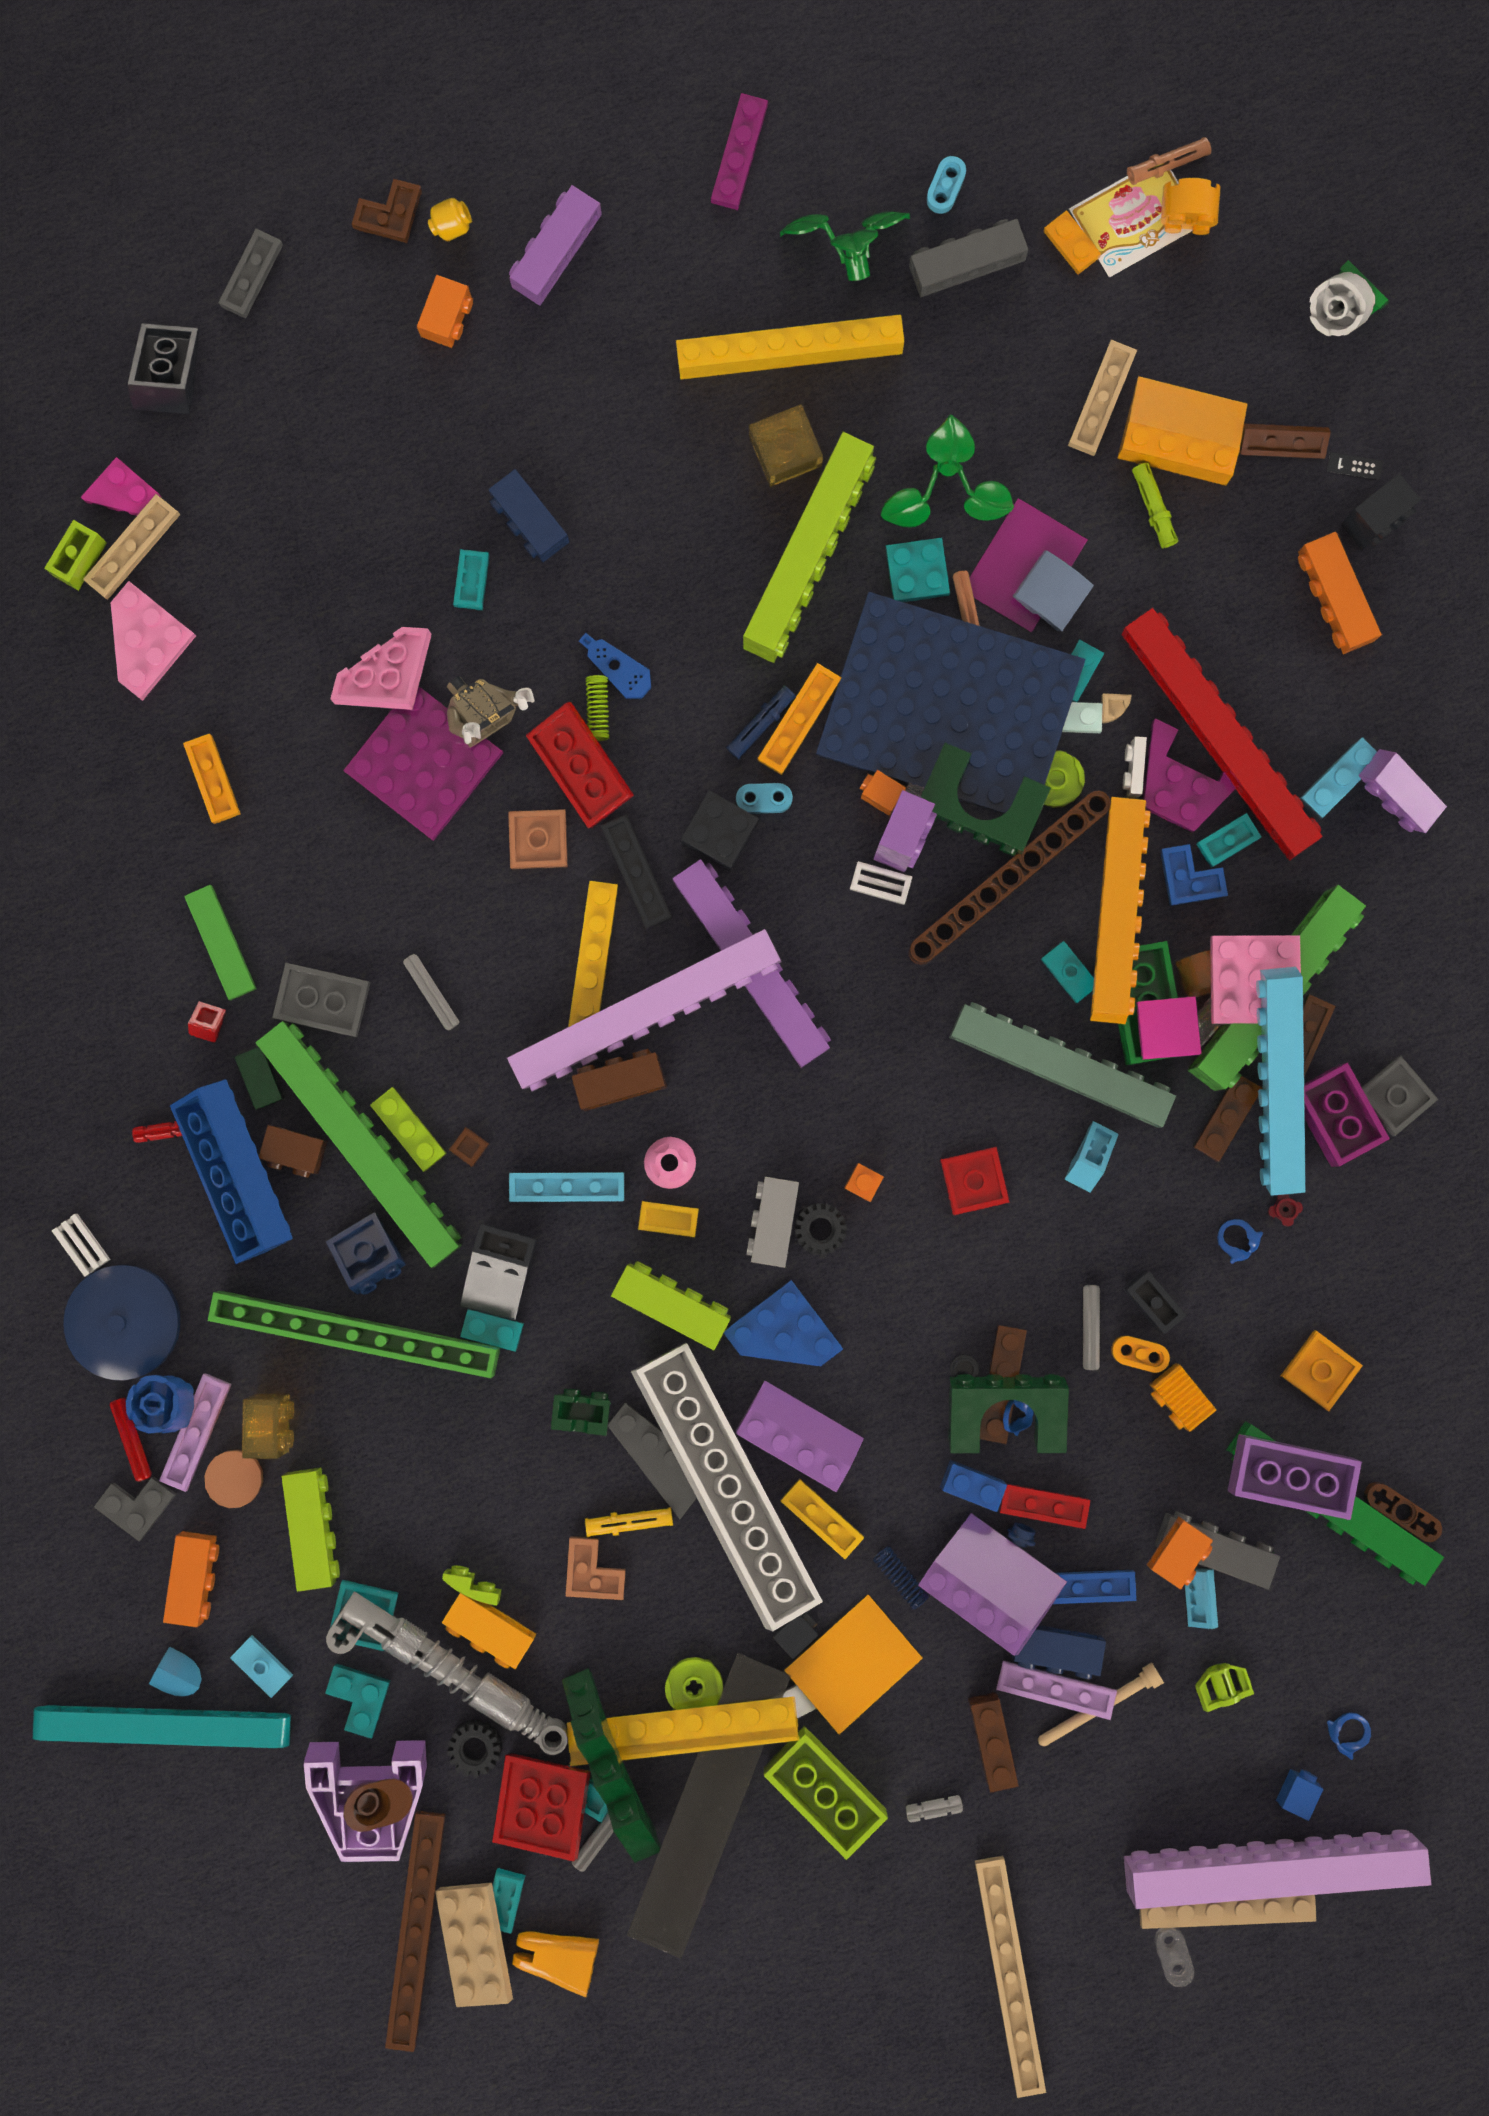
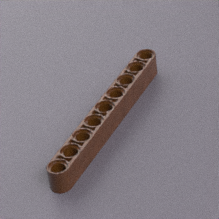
M1093 791L1027 845L1023 854L1018 853L917 937L909 947L910 959L915 964L923 965L935 958L1100 820L1110 809L1111 803L1108 795L1102 791ZM1091 799H1097L1102 803L1103 809L1101 812L1091 810L1089 807ZM1068 818H1077L1081 822V828L1079 830L1070 829L1067 824ZM1046 836H1056L1059 840V847L1055 849L1048 847L1045 841ZM1027 853L1034 854L1038 859L1037 866L1030 867L1026 865L1024 855ZM1005 871L1014 873L1016 883L1013 885L1005 884L1002 880V873ZM984 889L991 890L995 897L994 902H983L980 898V892ZM966 907L972 911L973 918L971 921L965 922L959 918L958 911L960 908ZM944 925L950 928L951 938L948 940L940 939L936 933L937 927ZM918 944L927 945L930 950L929 956L926 958L918 957L915 954V946Z

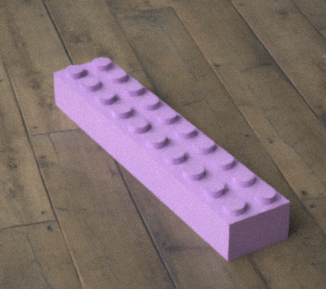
M1394 1830L1390 1835L1366 1832L1363 1833V1837L1353 1838L1350 1835L1339 1834L1335 1835L1334 1839L1323 1840L1321 1837H1307L1304 1842L1280 1839L1276 1841V1844L1267 1845L1264 1842L1253 1841L1247 1843V1846L1236 1847L1234 1844L1218 1845L1217 1849L1193 1846L1189 1848V1851L1180 1852L1177 1849L1166 1848L1156 1854H1149L1147 1851H1134L1131 1853V1856H1124L1127 1893L1136 1909L1431 1885L1428 1849L1407 1830Z

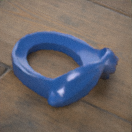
M1229 1220L1218 1231V1244L1231 1257L1230 1263L1233 1264L1237 1261L1248 1259L1251 1253L1258 1249L1263 1232H1256L1244 1220ZM1232 1225L1243 1227L1249 1239L1250 1250L1246 1252L1229 1246L1223 1237L1226 1228Z
M1009 1400L1003 1416L1004 1429L1018 1436L1020 1431L1031 1426L1034 1411L1023 1402ZM1015 1404L1016 1407L1025 1412L1026 1416L1018 1418L1009 1425L1010 1409Z
M1349 1712L1343 1714L1334 1722L1327 1721L1331 1740L1337 1744L1338 1751L1346 1755L1350 1760L1353 1759L1354 1752L1369 1743L1371 1728L1363 1716ZM1350 1719L1360 1721L1364 1727L1362 1738L1355 1742L1340 1744L1338 1736L1342 1725Z

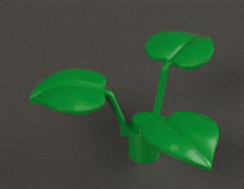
M891 211L874 214L862 222V226L866 227L865 230H859L851 234H842L835 237L827 223L829 220L827 215H807L789 223L780 231V236L784 234H805L818 228L826 230L831 239V245L835 247L840 256L841 264L845 263L848 280L858 281L870 276L867 258L870 257L869 243L879 235L875 229H884L905 218L910 219V213Z
M949 415L945 422L931 434L926 444L928 455L934 461H937V464L933 466V474L925 495L921 496V493L915 488L898 491L884 504L881 510V517L888 522L902 527H916L924 523L930 515V506L926 501L930 498L939 472L944 476H953L956 472L959 474L967 494L970 495L964 502V509L975 519L989 521L1001 518L1013 510L1014 503L1008 488L999 482H983L975 488V491L970 488L960 462L968 461L973 456L975 443L968 429L953 415Z

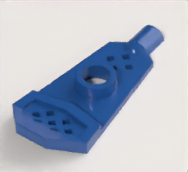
M585 633L579 640L588 649V658L626 699H642L651 689L649 669L603 639L595 641ZM616 660L620 663L617 670L610 669L609 664L611 661Z

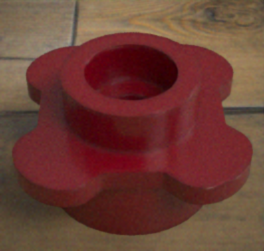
M1288 1194L1278 1195V1200L1274 1206L1269 1207L1268 1213L1271 1217L1281 1220L1283 1226H1291L1294 1223V1219L1302 1212L1303 1206L1300 1202L1290 1199ZM1284 1207L1288 1208L1287 1212L1283 1211Z

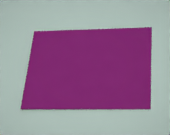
M1018 498L1013 510L1007 515L970 576L973 597L1032 632L1041 617L1038 614H1032L1013 597L1014 593L1044 550L1054 554L1072 567L1088 539Z

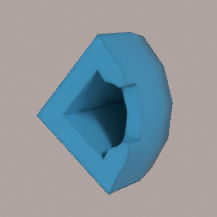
M169 1647L149 1684L174 1696H188L194 1694L200 1687V1669L188 1656Z

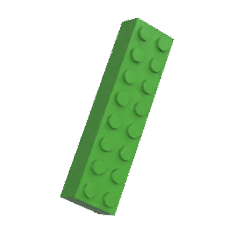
M1340 885L1325 891L1291 934L1300 935L1303 995L1311 986L1310 978L1315 973L1320 974L1329 963L1326 957L1333 950L1335 952L1339 950L1347 938L1343 935L1350 928L1354 929L1364 917L1361 912L1366 905ZM1222 1024L1201 1051V1054L1198 1055L1188 1068V1071L1214 1091L1228 1087L1232 1088L1241 1077L1240 1069L1245 1064L1249 1066L1259 1054L1256 1050L1258 1047L1257 1036L1262 1035V1026L1258 1024Z

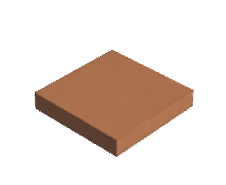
M565 809L509 812L511 869L568 867Z

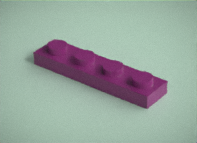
M741 93L711 196V203L738 210L767 111L768 100Z

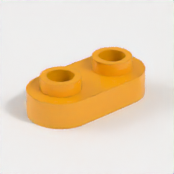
M1125 1335L1118 1337L1112 1344L1111 1351L1114 1359L1127 1366L1158 1373L1166 1369L1170 1361L1167 1349L1154 1342ZM1127 1344L1130 1346V1353L1123 1355L1121 1348ZM1152 1352L1158 1354V1360L1154 1363L1149 1361V1355Z

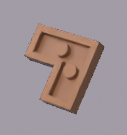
M569 1538L567 1597L624 1599L626 1569L597 1567L599 1538Z

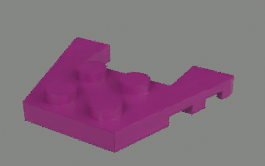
M1155 718L1151 724L1152 732L1148 748L1149 757L1142 800H1146L1145 810L1190 832H1194L1235 790V786L1223 771L1219 780L1216 781L1167 757L1166 755L1178 729Z

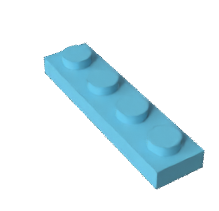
M509 1173V1202L624 1201V1173Z

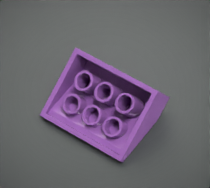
M971 1513L935 1559L918 1586L1015 1656L1019 1655L1067 1581Z

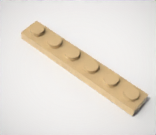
M1315 1895L1139 1909L1140 1926L1142 1929L1316 1921Z

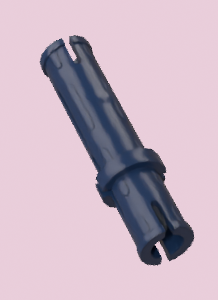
M783 685L768 703L764 702L761 705L762 710L726 746V749L739 760L773 721L777 722L781 718L780 714L795 700L796 695Z

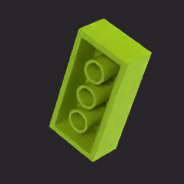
M637 1261L634 1265L629 1263L626 1266L611 1297L715 1350L731 1319V1316L727 1314L728 1308L715 1301L711 1305L701 1300L703 1295L690 1288H687L686 1292L676 1287L677 1281L663 1274L660 1278L650 1274L652 1268Z
M804 1726L798 1732L800 1740L788 1742L764 1766V1777L847 1860L888 1819L887 1811Z

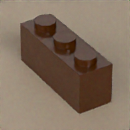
M997 1693L968 1698L990 1793L1018 1787L1016 1771Z

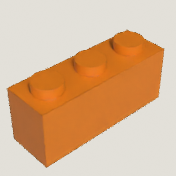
M185 1531L176 1535L163 1623L198 1627L204 1620L209 1618L211 1602H207L208 1592L212 1591L215 1582V1573L211 1572L213 1562L217 1561L219 1555V1545L216 1544L217 1536Z

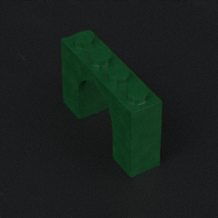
M944 743L920 797L935 804L932 812L937 814L934 822L938 818L947 822L946 827L955 832L962 833L963 830L973 833V839L988 845L991 841L1001 845L999 850L1009 855L1015 856L1016 852L1023 854L1051 787L1024 776L1016 797L1005 814L992 820L976 819L964 811L957 796L959 784L971 759V753Z
M968 1374L950 1377L948 1431L950 1453H980L981 1419L989 1407L1003 1400L1023 1402L1034 1411V1442L1037 1453H1066L1069 1388L1065 1377L1055 1374H1048L1044 1377H1031L1026 1374H1019L1015 1377H1002L997 1374H990L986 1377H973Z

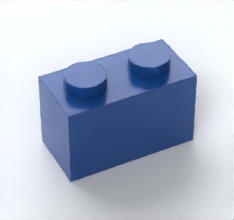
M950 1460L940 1487L946 1493L997 1512L1007 1484L1004 1480Z

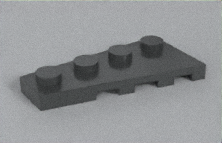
M625 1402L610 1421L608 1427L678 1518L681 1519L697 1497L662 1430Z

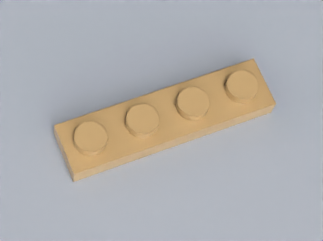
M1114 340L1110 341L1068 446L1092 456L1095 455L1137 352L1136 349Z
M155 494L83 580L108 600L180 516L178 511Z

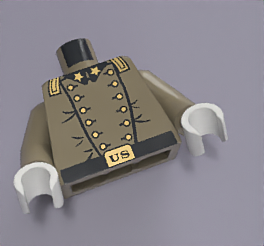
M457 676L447 685V688L454 695L450 700L447 711L449 731L463 738L464 742L471 748L509 724L515 713V706H519L520 710H526L528 708L527 702L533 703L535 701L532 690L522 688L517 692L509 691L489 684L483 679H479L468 686L460 676Z

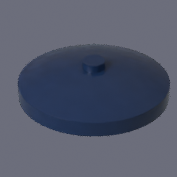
M132 1265L106 1267L86 1277L71 1294L64 1313L65 1339L75 1359L91 1373L111 1380L137 1378L155 1370L173 1351L180 1331L178 1303L169 1286L151 1271Z

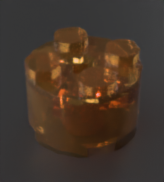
M1210 950L1175 962L1184 991L1188 997H1198L1211 993Z

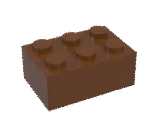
M646 1049L632 1053L633 1059L623 1061V1058L617 1057L604 1061L605 1067L596 1069L595 1066L589 1065L577 1069L578 1074L573 1075L572 1080L581 1110L588 1111L667 1088L658 1055Z

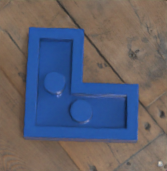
M1190 844L1160 850L1170 906L1228 896L1223 868L1195 872Z

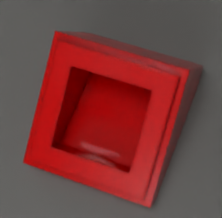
M199 1001L188 1022L189 1034L210 1042H216L226 1010Z

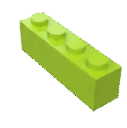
M321 1468L287 1472L282 1475L297 1592L332 1587L337 1582L336 1578L340 1576L338 1561L333 1559L332 1549L336 1548V1539L334 1532H330L329 1520H332V1509L330 1503H326L325 1492L328 1491L327 1476L322 1474Z

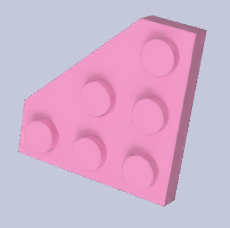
M128 581L111 602L118 681L143 701L196 635Z
M401 627L393 633L394 637L382 646L377 644L360 657L362 660L348 670L346 667L337 673L331 695L332 702L338 705L413 710L432 635L428 628Z

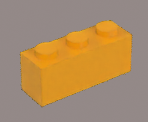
M462 1593L459 1594L442 1621L446 1625V1631L458 1638L462 1635L471 1641V1647L481 1653L487 1651L495 1656V1662L507 1669L510 1666L516 1669L536 1636V1633L492 1605L474 1600Z

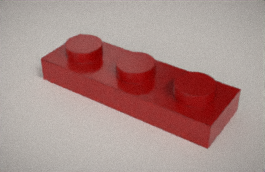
M1007 1484L1000 1503L999 1512L1086 1529L1090 1499Z

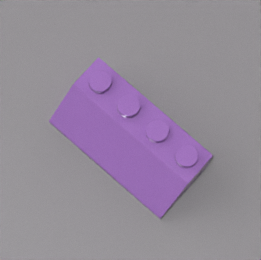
M765 1380L736 1429L737 1435L837 1492L848 1473L864 1439Z

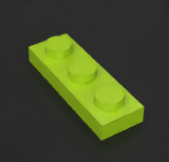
M394 1087L390 1088L370 1105L423 1172L447 1154Z

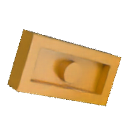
M1067 210L1044 227V233L1077 275L1100 258L1101 253Z

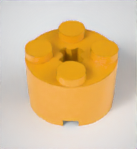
M1201 178L1179 179L1178 185L1171 186V181L1164 184L1161 223L1165 226L1164 231L1175 234L1180 233L1181 229H1192V233L1196 235L1209 234L1210 228L1218 223L1220 185L1216 184L1215 188L1211 187L1210 180Z

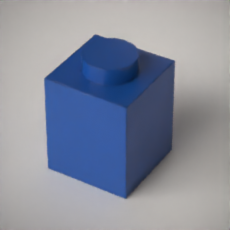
M1290 1769L1276 1801L1283 1809L1309 1821L1323 1788L1316 1781L1317 1777L1303 1769L1298 1773Z

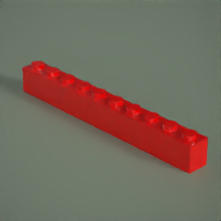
M1153 608L1124 628L1123 638L1290 861L1323 837L1320 833V825L1314 818H1309L1306 815L1300 798L1295 794L1292 795L1286 788L1287 782L1283 775L1272 769L1269 765L1270 759L1264 750H1258L1252 742L1253 736L1245 726H1240L1235 719L1236 713L1228 703L1224 704L1218 696L1219 690L1211 680L1207 681L1202 675L1201 665L1195 658H1190L1185 652L1186 647L1182 639L1177 635L1173 636L1168 629L1169 624L1164 615L1160 612L1157 614Z

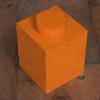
M877 770L874 776L868 774L860 787L863 790L861 799L890 816L902 790L905 791L906 787Z
M857 1163L844 1189L871 1202L884 1176Z

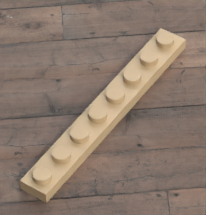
M1003 1856L975 1860L1017 2098L1046 2093L1005 1860Z

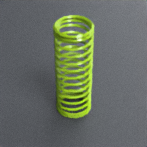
M602 675L588 676L585 678L587 682L586 696H588L586 699L588 701L586 704L588 706L586 709L588 711L587 726H589V729L608 728V725H589L591 723L605 724L609 722L608 720H589L591 718L605 719L609 717L608 715H589L591 713H608V710H589L590 708H608V705H589L590 703L605 704L608 703V700H588L590 698H608L607 695H588L590 693H608L607 690H588L590 688H607V685L590 686L588 684H605L608 682V678ZM590 730L597 741L609 739L608 730Z

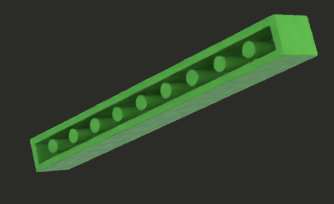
M282 1021L255 1043L431 1268L436 1267L462 1246L458 1241L461 1239V1236L452 1225L448 1227L441 1219L444 1215L434 1202L431 1204L427 1202L423 1196L426 1194V1191L417 1180L412 1182L406 1175V1172L409 1170L399 1157L394 1159L388 1152L391 1146L382 1135L377 1137L370 1129L374 1125L366 1114H359L353 1107L356 1104L353 1097L346 1090L342 1092L338 1088L336 1083L339 1080L329 1068L324 1070L318 1062L321 1059L320 1055L311 1045L308 1048L301 1040L304 1035L294 1023L289 1025Z
M225 1291L213 1292L207 1320L487 1378L495 1376L500 1347Z

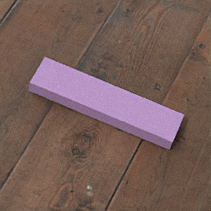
M206 1373L202 1375L194 1395L195 1407L190 1423L186 1428L180 1429L160 1477V1482L184 1492L188 1491L231 1383Z
M1006 1660L1002 1662L996 1690L1109 1720H1111L1117 1693L1115 1689L1036 1668H1023L1018 1666L1017 1663Z

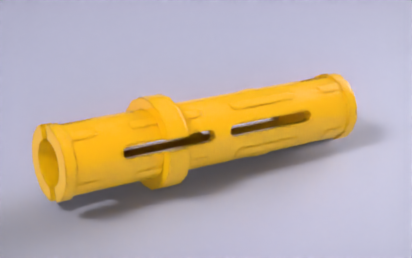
M671 1507L667 1509L617 1515V1512H613L611 1516L586 1518L585 1525L587 1537L613 1533V1536H617L619 1532L673 1526ZM657 1518L656 1520H648V1521H641V1522H632V1521H635V1520ZM620 1522H627L626 1524H617V1525H611V1526H602V1525H605V1524H614V1523H620Z

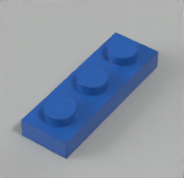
M1134 1570L1056 1573L1066 1580L1067 1583L1053 1604L1136 1601Z

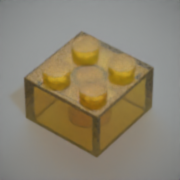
M802 404L749 425V437L770 487L822 466L823 455Z
M255 1394L243 1399L242 1458L278 1459L288 1453L289 1448L293 1447L294 1433L293 1430H289V1419H293L294 1403L290 1401V1394Z

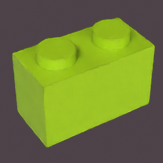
M73 520L44 569L55 578L79 591L84 582L83 579L91 571L107 542L98 533Z

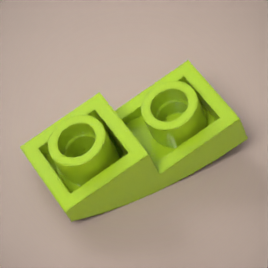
M452 1566L451 1569H446L443 1573L442 1579L463 1595L486 1604L497 1606L499 1603L502 1589L495 1588V1584L490 1582H478V1585H474L475 1573L469 1572V1568Z

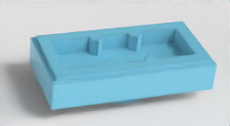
M1195 1567L1196 1575L1189 1585H1185L1188 1627L1214 1629L1218 1627L1214 1569Z
M253 1635L230 1657L270 1698L293 1676Z

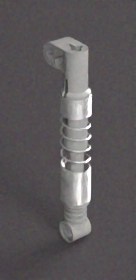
M354 1591L331 1625L326 1636V1643L332 1652L337 1654L349 1652L364 1632L381 1643L382 1649L386 1650L388 1654L390 1653L405 1664L411 1662L412 1669L420 1668L424 1671L425 1677L431 1675L436 1678L438 1686L445 1684L449 1687L450 1685L449 1691L451 1694L459 1688L464 1690L462 1695L463 1702L469 1700L468 1704L471 1707L476 1708L479 1712L481 1711L484 1715L486 1714L488 1718L493 1719L496 1723L498 1722L501 1726L503 1725L505 1729L510 1731L517 1730L518 1732L522 1729L521 1734L525 1736L528 1733L527 1738L529 1739L534 1737L533 1741L540 1745V1748L545 1753L555 1755L565 1749L568 1733L566 1724L562 1720L551 1718L550 1716L545 1718V1713L539 1714L540 1710L537 1708L533 1710L534 1706L531 1705L529 1698L516 1691V1689L514 1690L511 1686L509 1687L506 1683L504 1684L502 1680L492 1676L489 1672L481 1679L475 1675L477 1665L471 1671L462 1667L465 1657L459 1659L452 1654V1648L448 1651L439 1646V1640L434 1643L426 1637L427 1632L414 1626L412 1622L410 1623L402 1617L396 1618L357 1592ZM340 1618L358 1628L359 1632L351 1627L346 1638L342 1641L338 1640V1635L342 1633L346 1625ZM467 1692L470 1695L465 1699V1695ZM550 1731H557L561 1738L556 1742H551L546 1739L545 1735Z

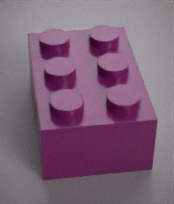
M1348 1063L1339 1064L1304 1083V1119L1331 1167H1339L1390 1139Z

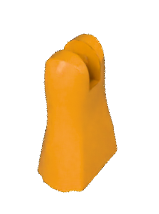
M533 1931L518 1934L516 1945L535 1953L534 1955L520 1952L513 1954L512 1965L524 1972L546 1979L566 1990L587 1997L599 1939L552 1935Z

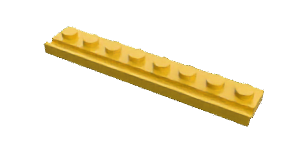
M795 1697L606 1718L622 1760L800 1740L798 1736ZM571 1722L567 1723V1733L571 1756L570 1766L586 1765L588 1762L576 1745Z

